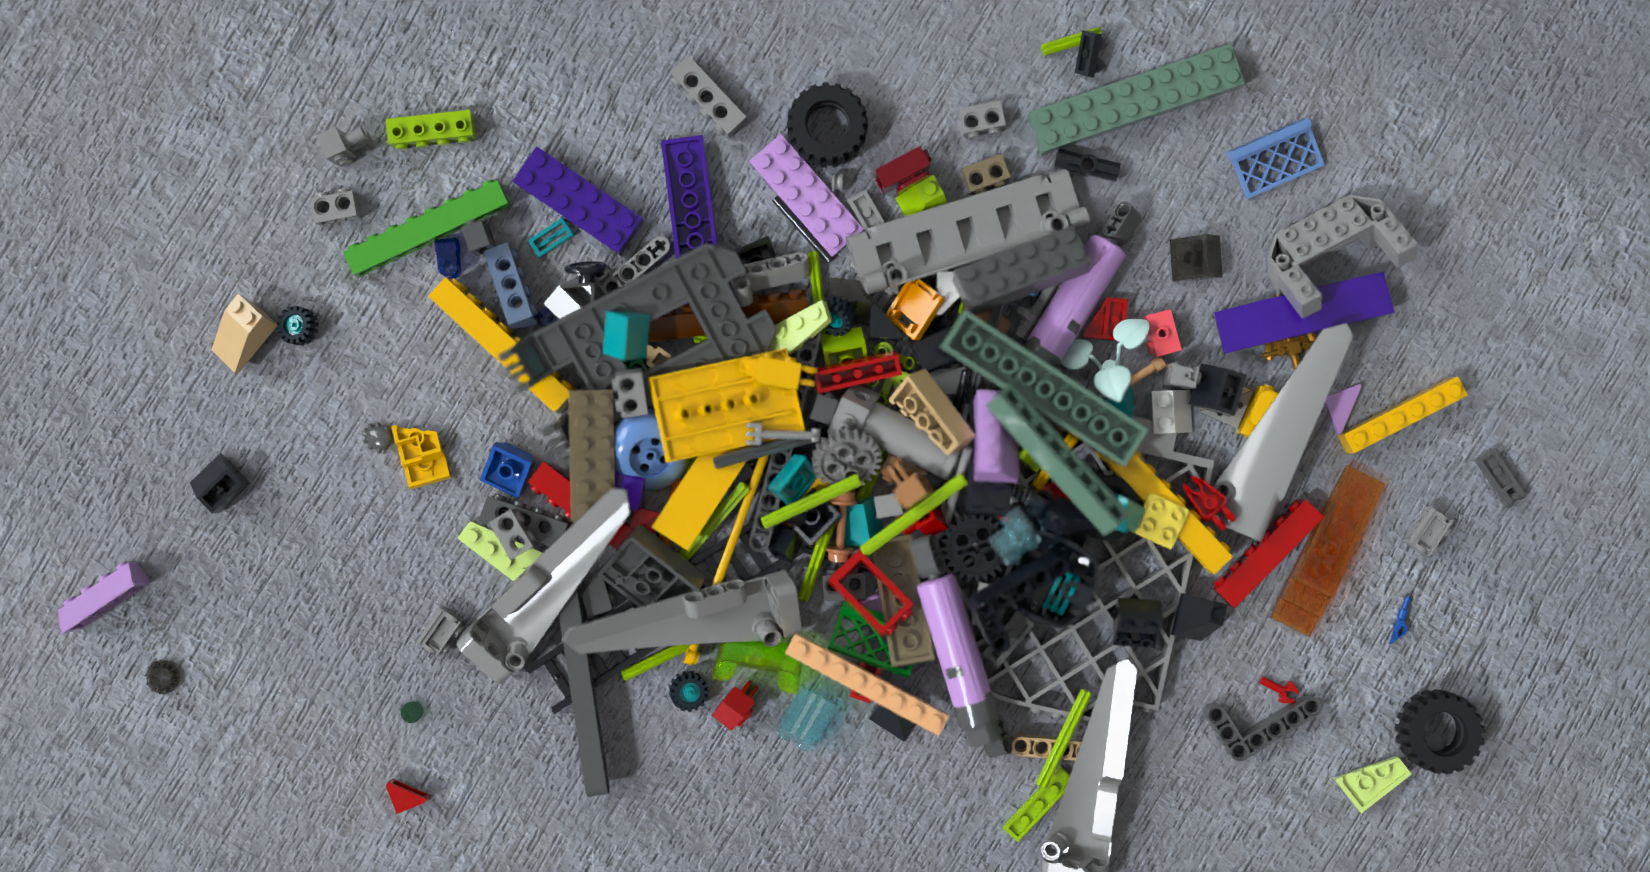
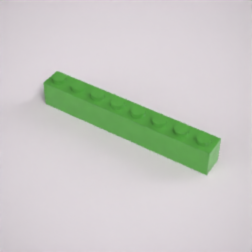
M488 180L482 184L483 187L477 190L474 188L463 192L462 197L457 199L455 197L447 199L443 202L444 205L438 208L436 206L428 208L424 211L425 214L419 217L417 215L411 216L405 220L406 223L400 226L398 224L392 225L383 234L379 235V233L367 237L368 241L349 245L348 250L344 251L343 254L353 275L361 277L462 230L461 227L465 226L469 220H483L511 207L502 184L498 180Z

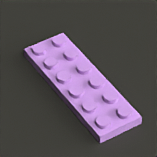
M782 134L749 161L832 257L847 245V236L864 230Z

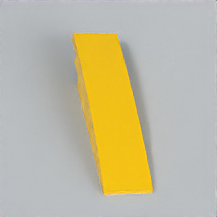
M745 445L698 456L652 528L688 551L747 462L716 469L713 458L757 445Z

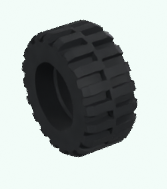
M824 82L822 86L812 85L809 90L806 91L804 89L798 99L795 98L792 102V107L788 112V136L794 150L798 152L802 159L808 160L809 164H818L822 168L827 166L838 167L843 162L846 164L853 156L856 157L865 143L868 130V117L865 106L861 104V99L858 95H853L852 90L849 88H841V84L835 83L833 86L829 85V82ZM822 107H833L845 115L848 128L845 136L839 142L821 144L810 136L807 124L810 115L815 110Z
M1434 689L1433 691H1422L1421 695L1415 694L1411 697V703H1404L1402 707L1405 710L1397 715L1400 722L1395 724V731L1399 732L1396 740L1397 743L1402 745L1400 747L1402 753L1408 756V760L1432 773L1440 774L1442 772L1447 775L1452 774L1453 770L1457 772L1464 770L1465 764L1470 766L1474 763L1472 759L1474 756L1479 757L1482 751L1478 749L1485 742V739L1482 738V733H1485V726L1480 725V722L1483 721L1482 716L1476 713L1477 708L1469 703L1467 699L1448 691ZM1440 712L1449 713L1456 725L1454 739L1446 748L1433 751L1427 747L1424 741L1425 725L1433 715Z

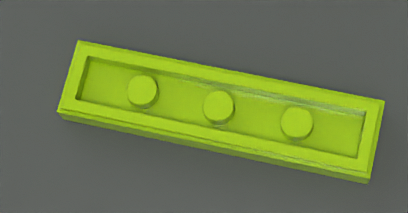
M1059 766L1055 770L1048 787H1039L1004 823L1002 828L1019 842L1063 796L1070 774L1062 766Z

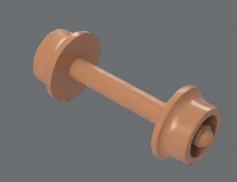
M854 490L829 500L830 503L839 505L838 511L842 515L837 522L836 545L826 546L828 560L838 564L846 562L851 558V553L854 552V548L844 546L847 505H857L858 503L855 500Z

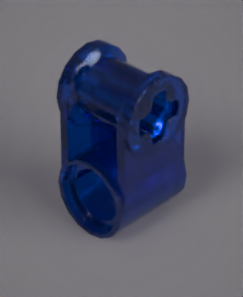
M458 238L435 240L438 272L448 279H457L461 274L460 243ZM450 265L453 266V269H450L449 272L446 271Z

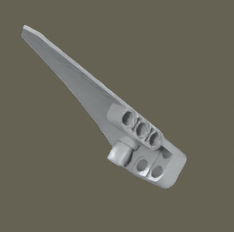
M780 570L747 581L740 579L730 580L700 589L698 592L693 591L568 628L562 642L579 654L673 645L762 641L767 647H774L780 642L781 638L794 636L795 632L801 634L802 626L795 585L787 572Z
M1128 658L1106 670L1049 836L1041 848L1043 854L1041 872H1108L1111 846L1117 831L1137 668ZM1050 844L1054 845L1057 851L1053 850Z

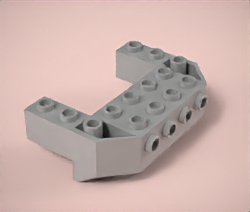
M1349 195L1338 199L1334 204L1326 208L1319 209L1315 214L1307 218L1300 219L1296 224L1281 229L1275 234L1267 258L1268 276L1278 296L1285 295L1303 319L1321 309V294L1303 272V268L1358 239H1361L1369 250L1379 245L1394 265L1400 268L1417 259L1418 244L1381 199Z

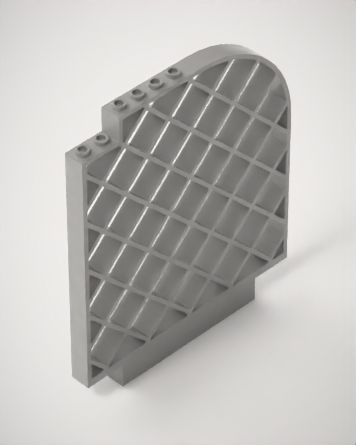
M969 404L963 405L961 417L966 422L967 415L970 414ZM1041 415V417H1042V418L1052 427V429L1055 430L1059 435H1062V436H1067V435H1068V432H1067L1065 435H1063L1062 433L1058 432V430H1057L1058 425H1056L1055 423H1053L1052 421H1050L1049 419H1047L1046 417H1044V416ZM1136 416L1132 417V420L1148 430L1136 449L1141 455L1145 454L1184 463L1182 467L1163 478L1169 483L1186 471L1190 477L1194 476L1200 479L1193 467L1197 466L1203 468L1201 480L1210 484L1214 460L1174 452L1177 433L1153 434L1152 420ZM1084 442L1072 448L1073 452L1076 453L1085 447L1099 469L1100 475H1111L1114 473L1110 468L1108 470L1105 468L1099 456L1092 450L1093 448ZM1142 456L1140 459L1147 464ZM1018 469L1019 483L1027 488L1028 491H1032L1027 483L1036 478L1041 470L1039 469L1038 472H1034L1024 478ZM951 473L946 483L953 479V473ZM1110 487L1115 495L1120 496V494L1115 489ZM949 498L943 501L940 505L943 516L945 514ZM1192 504L1186 507L1189 511L1194 510L1196 512ZM955 509L953 516L961 522L964 521L963 517L961 518ZM967 514L968 519H971V514ZM948 526L947 529L936 534L935 536L938 541L939 538L945 535L944 531L950 532L952 529ZM1015 527V530L1010 532L1005 528L1007 533L1004 535L1009 536L1018 548L1021 544L1016 536L1019 533L1018 529ZM1141 536L1114 552L1108 541L1100 540L1109 556L1098 563L1099 570L1114 562L1129 587L1105 603H1102L1097 593L1094 592L1092 598L1098 606L1097 608L1039 643L1030 629L1027 634L1035 647L1009 663L1005 660L1003 667L987 676L988 682L991 683L1008 672L1024 698L1019 699L991 690L993 697L1012 704L1030 707L1029 711L1042 714V711L1051 712L1050 716L1063 719V715L1068 716L1071 710L1033 702V700L1059 684L1071 704L1074 705L1076 700L1064 681L1091 664L1097 676L1103 682L1104 675L1095 661L1119 647V645H1113V642H1110L1095 653L1090 654L1075 629L1102 613L1113 630L1114 620L1107 609L1114 606L1118 598H1126L1131 594H1134L1136 599H1144L1139 589L1165 574L1175 590V597L1173 603L1162 610L1163 618L1170 615L1167 632L1165 633L1161 627L1159 634L1164 642L1162 654L1142 666L1131 647L1123 646L1137 668L1136 680L1142 676L1152 692L1151 703L1133 699V705L1139 706V710L1151 713L1152 709L1158 711L1175 636L1171 635V630L1181 593L1185 594L1193 555L1185 548L1184 553L1166 564L1153 542ZM973 542V548L977 553L978 548L980 547L978 546V544ZM1145 542L1160 568L1134 584L1119 558ZM988 548L984 551L983 557L985 560L987 559L984 554L992 550L991 548ZM971 555L963 560L964 566L974 561L973 556ZM1073 555L1069 557V561H1072ZM1182 563L1177 582L1170 570ZM946 567L945 572L941 576L952 574L951 571L954 567L950 569ZM995 573V577L992 576V578L996 582L999 578ZM959 586L965 608L971 612L968 604L969 600ZM1037 602L1032 604V610H1035ZM1071 633L1086 658L1059 675L1044 649ZM983 636L976 639L977 647L986 642ZM1040 653L1055 678L1027 694L1012 669ZM1159 666L1154 685L1147 673ZM1098 694L1089 700L1084 712L1095 706ZM1083 713L1079 723H1084V720L1089 721L1091 715Z

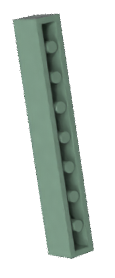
M1011 383L998 392L985 405L1103 535H1106L1123 523L1130 513Z

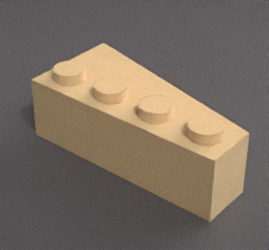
M926 369L908 375L888 400L893 405L897 404L901 408L900 412L906 417L910 416L916 422L915 426L920 430H925L929 434V439L948 456L962 450L964 446H968L976 437Z

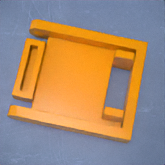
M916 279L904 284L885 315L910 338L920 341L945 302V298L921 279ZM904 314L916 324L911 323L908 327L899 319Z

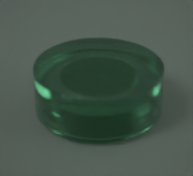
M409 701L401 708V717L405 722L415 723L423 716V707L416 701Z

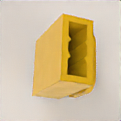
M1267 384L1255 387L1236 432L1237 434L1249 437L1279 394L1275 392L1276 388Z

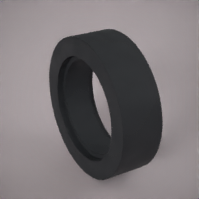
M1095 475L1105 487H1112L1121 497L1139 505L1135 491L1127 482L1110 475ZM1094 525L1089 533L1090 537L1101 541H1113L1126 535L1116 529L1103 535Z

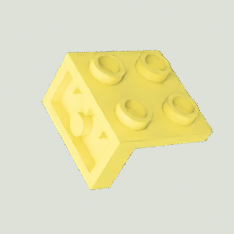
M1149 493L1143 505L1145 511L1134 534L1172 550L1189 510Z

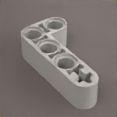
M658 236L614 273L607 267L602 277H595L600 289L605 294H608L610 284L616 283L619 288L650 272L669 256L672 250L670 242L665 237ZM659 243H661L662 245L665 244L664 251L658 250L657 245ZM651 249L653 252H655L656 256H658L656 259L654 258L652 253L649 252ZM643 256H649L651 259L647 266L640 264V259ZM629 269L634 270V277L626 280L624 273Z
M797 252L744 264L746 272L728 281L740 307L748 306L753 302L752 292L807 279L810 276L808 255L803 252Z

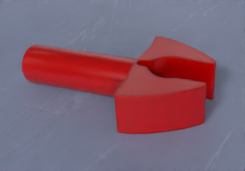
M1264 676L1261 677L1259 681L1261 685L1279 693V702H1296L1288 698L1285 691L1291 690L1299 694L1298 689L1291 681L1288 680L1286 685L1282 686Z

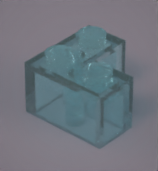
M1019 507L1001 519L1005 527L988 539L1006 565L1017 562L1022 554L1035 549L1042 540Z

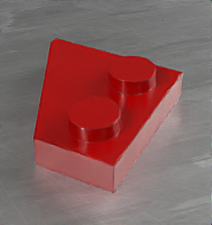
M1106 297L1084 330L1082 337L1116 341L1113 337V331L1118 323L1126 320L1128 299Z

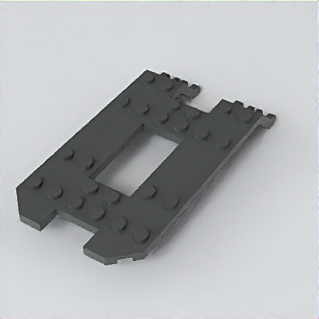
M706 242L538 329L497 356L500 361H505L514 354L519 359L505 368L507 372H510L521 365L523 366L522 369L510 375L511 380H516L525 373L528 375L529 379L517 385L516 389L519 393L530 389L554 371L571 362H574L589 390H613L612 378H616V371L628 369L623 360L603 354L606 310L650 314L651 322L689 302L707 339L642 372L648 409H654L648 378L769 352L776 327L766 309L746 318L728 284V281L746 272L736 251ZM626 378L622 381V384L625 387H631L634 381ZM613 390V423L615 426L622 419L621 412L616 410L615 399H619L618 391ZM629 399L625 402V405L629 408H634L637 402ZM569 411L552 424L541 429L545 437L556 430L560 431L561 435L549 441L550 447L565 440L564 444L552 450L554 455H558L569 448ZM570 455L559 460L562 468L570 465Z

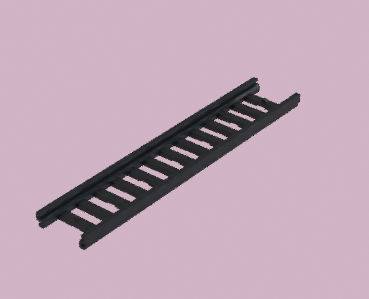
M760 517L758 523L761 527H764ZM754 520L742 527L739 538L759 567L760 572L750 578L733 551L730 563L742 581L773 573L789 563L779 559L768 566L761 554L750 547L747 533L751 531ZM729 536L689 562L697 566L704 561L715 577L718 566L712 555L721 549L724 552ZM801 547L798 550L795 558L804 553ZM724 576V578H723L722 583H723V582H727V579L725 578V576ZM704 583L702 584L700 589L706 588ZM629 600L602 618L626 612L632 607L634 609L639 607ZM563 643L524 668L530 674L542 665H545L565 698L551 707L554 715L572 703L570 687L552 660L561 653L565 657ZM658 647L635 649L636 652L627 658L622 650L611 651L618 661V664L611 669L607 668L597 652L590 653L592 662L601 674L594 679L595 688Z

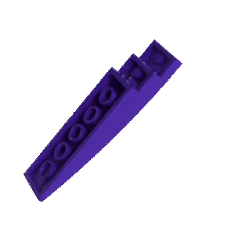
M703 135L661 140L676 258L706 242L718 246Z
M1384 272L1316 287L1321 294V309L1303 319L1285 295L1214 312L1224 354L1318 333L1323 329L1346 323L1347 325L1395 313Z

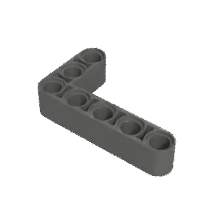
M1303 695L1296 699V702L1286 705L1241 734L1226 710L1216 703L1206 705L1203 714L1226 753L1236 761H1244L1321 713L1322 704L1319 699L1311 695ZM1312 700L1314 706L1311 710L1307 711L1306 704ZM1214 709H1219V716L1212 719L1211 712ZM1290 712H1295V714H1296L1295 719H1294L1293 721L1289 722V721H1288V715H1289V713H1290ZM1277 723V730L1270 733L1271 724ZM1230 727V734L1227 737H1223V729ZM1259 734V742L1252 744V736ZM1237 745H1241V753L1234 755L1233 749Z

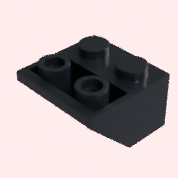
M945 315L932 320L920 341H915L907 335L912 351L922 370L926 369L928 373L958 361L939 348L952 328Z
M1201 363L1198 371L1201 372L1199 385L1196 384V388H1193L1189 404L1228 417L1235 416L1247 375L1227 368Z
M222 453L216 456L190 482L196 498L211 513H221L251 484Z
M1118 598L1114 611L1113 645L1156 648L1163 623L1161 601Z

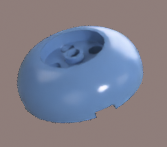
M648 409L647 415L622 418L614 426V470L625 475L645 478V491L660 490L675 483L684 474L691 458H686L666 463V460H659L664 455L655 409ZM652 438L660 439V442L656 444L651 440ZM633 446H639L640 451L637 453L632 452ZM642 464L648 465L646 469L640 468Z

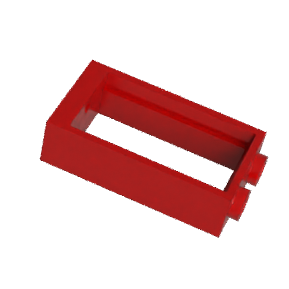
M860 550L828 579L829 584L882 638L886 634L888 636L893 634L898 628L896 624L902 619L906 621L913 614L914 604ZM862 563L904 604L884 626L841 585Z

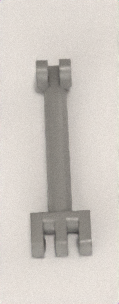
M746 423L747 428H755V432H746V436H755V441L746 440V445H761V439H800L820 442V429H811V431L762 430V423Z

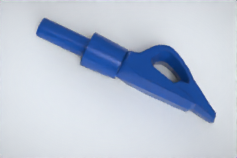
M1406 596L1402 609L1399 608L1389 644H1392L1408 631L1405 620L1409 612L1407 608L1411 597ZM1403 627V632L1398 634L1400 628Z

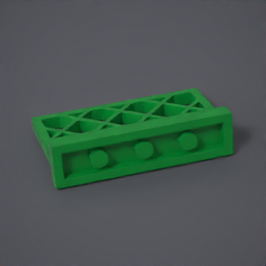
M844 600L828 649L909 678L913 664L908 665L907 670L898 667L892 668L888 644L885 645L882 637ZM864 607L882 626H884L882 613ZM845 618L852 621L854 627L845 630L841 623L842 619ZM865 626L870 627L874 634L865 638L861 628ZM857 631L861 640L852 643L848 634ZM844 636L848 645L845 647L837 646L834 644L835 640ZM877 638L881 647L872 650L868 641ZM864 643L868 653L859 654L855 646ZM884 650L889 660L881 662L875 654Z

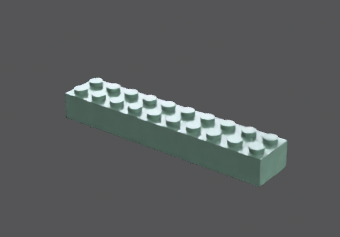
M1230 43L1032 110L1027 115L1040 156L1057 151L1059 148L1063 149L1237 90L1245 82L1232 44Z
M966 310L961 312L939 346L940 349L1001 389H1004L1011 383L1039 414L1119 466H1126L1148 432L1146 428Z

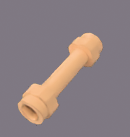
M1159 356L1150 361V365L1132 375L1131 386L1154 371L1159 372L1165 368L1164 360Z

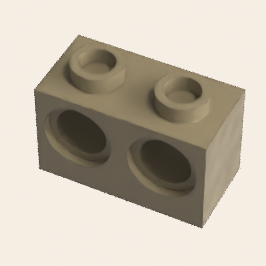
M1002 153L966 166L960 171L969 195L986 192L987 188L992 186L995 189L1007 185L1006 181H1009L1011 177ZM991 169H1000L1002 175L998 178L993 177ZM973 175L980 176L982 183L979 185L973 184L971 177Z

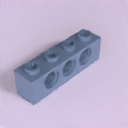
M506 242L485 250L484 254L508 326L513 332L537 324L536 316L538 311L535 304L530 302L529 297H532V293L528 284H524L523 279L526 278L522 266H518L517 260H520L516 248L512 249L509 243ZM510 265L508 270L503 271L505 266ZM516 283L513 289H509L512 284ZM523 302L520 307L515 308L517 303Z

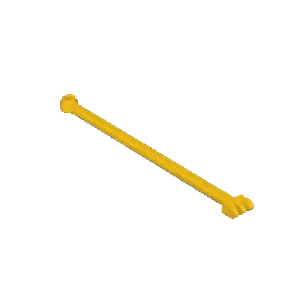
M776 439L764 441V443L775 441ZM769 455L758 458L748 485L750 491L743 498L711 586L720 584L723 581ZM689 644L683 663L688 665L697 664L700 653L697 652L699 644Z

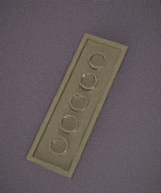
M613 390L568 391L571 521H578L608 491L615 488Z
M912 535L894 537L872 553L874 565L914 604L913 614L906 621L902 619L896 624L898 628L890 636L886 634L892 668L935 660L929 626L917 590V586L921 581L918 580L919 572L911 550ZM876 577L885 625L904 604Z

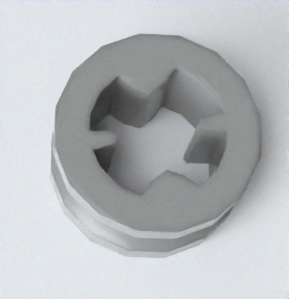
M832 173V192H835V190L842 192L843 173L839 175Z

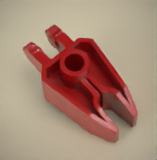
M1192 476L1191 481L1200 491L1194 492L1184 483L1183 489L1189 502L1203 521H1212L1221 531H1224L1226 526L1217 517L1220 512L1229 521L1234 522L1236 520L1233 513L1226 507V497L1204 480Z

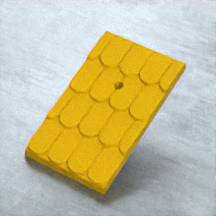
M787 348L648 378L666 463L745 446L746 440L755 441V436H746V432H755V428H747L746 423H762V430L805 431L796 390L757 384L753 376L739 372L741 359H757V357H762L763 354L775 355L776 360L784 361V357H789ZM761 439V442L772 439Z

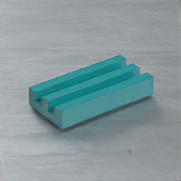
M562 217L527 241L541 259L574 237L575 234ZM560 225L564 226L562 229H560L559 231H557L541 243L535 245L534 242H536L552 230L556 229ZM566 231L568 232V234H566L565 236H563L562 238H560L559 240H557L541 252L539 251V249H541L542 247H544L545 245H547L548 243H550Z
M1068 571L1065 574L1067 577L1064 583L1070 581L1071 578L1079 583L1081 576ZM1060 577L1053 582L1042 607L1048 608L1052 612H1057L1062 616L1069 600L1064 598L1060 608L1057 607L1063 596L1061 589L1053 605L1050 604L1062 579ZM1072 584L1069 588L1067 596L1070 597L1074 593L1075 585Z

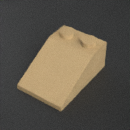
M237 294L224 310L211 350L234 373L238 374L278 325L253 301Z

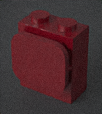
M918 146L875 169L874 178L883 195L896 189V194L899 196L914 185L931 177V173L928 171L930 161H932L926 149L922 150L921 146Z

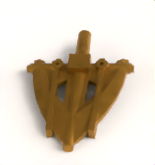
M1314 333L1265 344V352L1262 354V357L1269 361L1274 356H1279L1280 358L1286 354L1287 357H1291L1295 371L1301 362L1299 354L1302 352L1301 350L1308 351L1316 340L1317 335Z

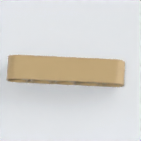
M1015 734L1011 738L1012 751L1018 756L1048 758L1058 737ZM1071 738L1067 751L1064 752L1061 760L1076 761L1083 739ZM1018 740L1025 741V747L1021 750L1015 749V743ZM1039 742L1046 743V749L1042 752L1036 750V745Z

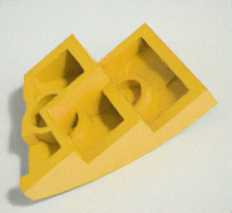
M397 425L391 426L410 490L451 478L446 456L437 432L421 431L416 428H402Z

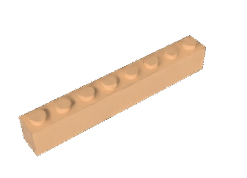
M795 632L786 649L785 654L938 736L949 718L948 714L797 632Z

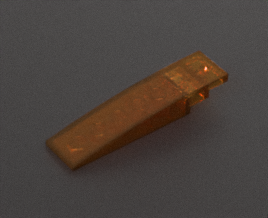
M1348 465L1345 466L1320 513L1324 518L1312 529L1271 613V619L1307 637L1311 636L1318 618H1322L1330 598L1334 597L1385 486L1384 483Z

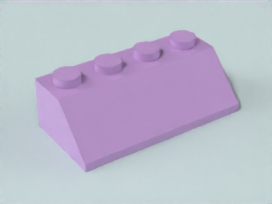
M977 390L974 398V434L976 435L974 438V481L1018 483V441L985 406L1000 391Z
M122 562L116 567L117 571L101 576L98 579L99 583L94 586L91 584L80 591L81 595L76 598L73 596L64 601V606L58 610L61 632L67 633L81 630L149 584L150 580L138 562Z

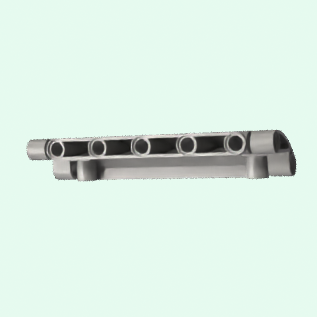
M1066 169L1049 173L1046 176L1044 174L873 226L867 229V234L863 231L847 236L846 244L858 277L866 293L869 295L998 254L1057 232L1058 230H1055L1052 225L1054 220L1060 223L1059 230L1070 226H1074L1075 229L1090 224V218L1086 208L1079 207L1069 172ZM892 264L893 267L887 268L886 265ZM893 270L900 273L899 281H894L891 278Z

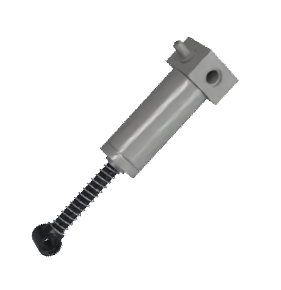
M860 384L850 386L842 396L827 433L836 436L837 430L844 434L846 429L849 430V433H853L857 429L860 435L865 431L866 437L872 435L873 441L877 440L880 449L946 481L951 473L954 474L957 471L962 450L948 456L929 439V434L925 430H920L915 426L916 422L913 419L878 403L881 394ZM1011 483V498L1021 501L1022 504L1025 503L1027 512L1033 517L1044 519L1048 509L1054 503L1055 497L1043 489L1028 491L1027 488L1024 489L1022 486H1017L1016 483Z

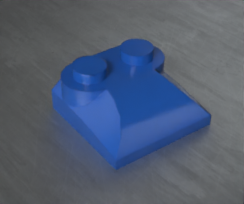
M495 442L480 481L519 498L529 472L534 466V459L529 453L513 445Z

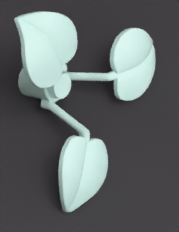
M1126 319L1116 325L1113 337L1119 343L1117 345L1115 361L1106 360L1101 364L1095 356L1091 355L1093 345L1089 341L1077 339L1074 340L1060 363L1069 370H1080L1088 364L1089 359L1093 360L1099 367V370H1101L1097 372L1094 378L1096 388L1106 397L1121 402L1131 382L1129 370L1119 366L1121 364V347L1124 345L1127 349H1134L1140 346L1149 333V322L1143 319Z

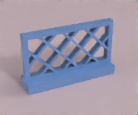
M1310 118L1297 120L1226 152L1228 160H1231L1246 199L1325 165L1310 127L1312 126ZM1306 132L1309 139L1306 147L1296 144L1299 135ZM1282 142L1291 145L1286 156L1277 152ZM1294 147L1304 150L1300 161L1290 158ZM1264 150L1272 153L1267 164L1257 161L1260 153ZM1308 152L1315 155L1316 164L1311 166L1304 164ZM1275 155L1285 159L1281 170L1271 166ZM1244 159L1252 161L1248 173L1241 170L1239 161ZM1288 161L1298 164L1293 174L1284 172ZM1256 163L1266 167L1262 178L1251 175ZM1269 169L1279 173L1276 181L1273 183L1265 180ZM1250 177L1260 181L1257 190L1249 192L1247 186Z

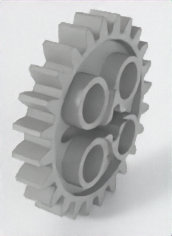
M846 429L844 434L837 430L836 436L829 433L830 439L822 438V444H816L817 450H813V457L811 458L813 471L816 472L817 479L821 478L823 484L828 482V486L854 474H857L861 484L865 485L864 480L871 481V474L877 475L876 469L881 468L882 456L877 440L873 441L872 435L866 437L865 431L859 435L857 429L853 433H849V430Z

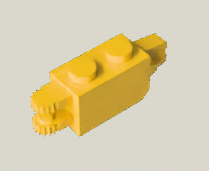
M763 354L762 357H757V359H741L739 372L753 376L757 384L797 390L798 384L815 387L814 381L799 379L800 371L810 374L817 373V368L801 366V363H796L797 359L784 357V361L776 360L775 355Z

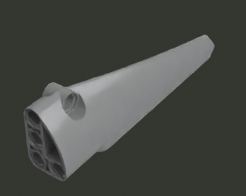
M1347 323L1321 331L1219 479L1211 484L1216 490L1220 485L1225 486L1226 507L1236 517V520L1231 522L1222 512L1217 515L1227 528L1262 542L1277 504L1286 494L1352 340L1353 334Z
M612 488L504 589L494 599L490 607L461 634L457 641L458 649L493 681L502 684L515 671L523 668L531 652L630 513L626 489Z

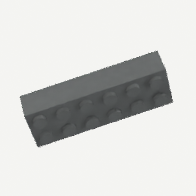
M1070 226L954 270L953 283L966 310L975 316L1088 273L1092 261L1074 226Z

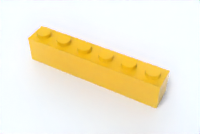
M1450 377L1343 431L1337 436L1346 454L1356 453L1468 395L1459 377Z

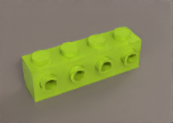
M471 110L386 119L388 144L395 148V150H407L408 146L415 145L417 148L429 147V144L433 143L445 146L450 145L451 141L470 143L471 139H477L475 117Z

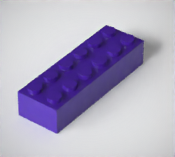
M537 146L513 179V182L521 189L620 256L644 223L640 216Z

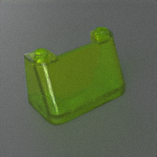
M762 641L724 642L719 645L712 679L727 681L734 676L737 666L779 673V688L784 692L797 694L803 663L785 654L790 643L779 642L774 647H767Z

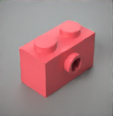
M1171 309L1142 317L1150 325L1147 335L1149 342H1146L1149 354H1152L1153 358L1182 350Z

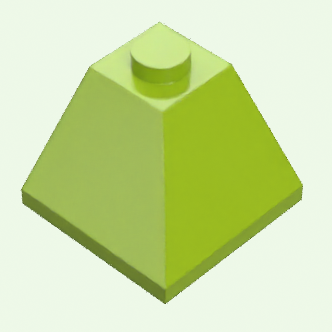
M934 175L914 185L895 198L904 216L947 204L945 195Z

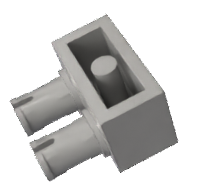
M332 127L316 135L326 159L338 166H346L352 163V159L357 157L356 150L372 143L369 133L367 131L364 132L362 127L347 134L337 127Z

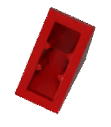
M393 778L386 784V789L396 814L421 805L431 797L430 794Z

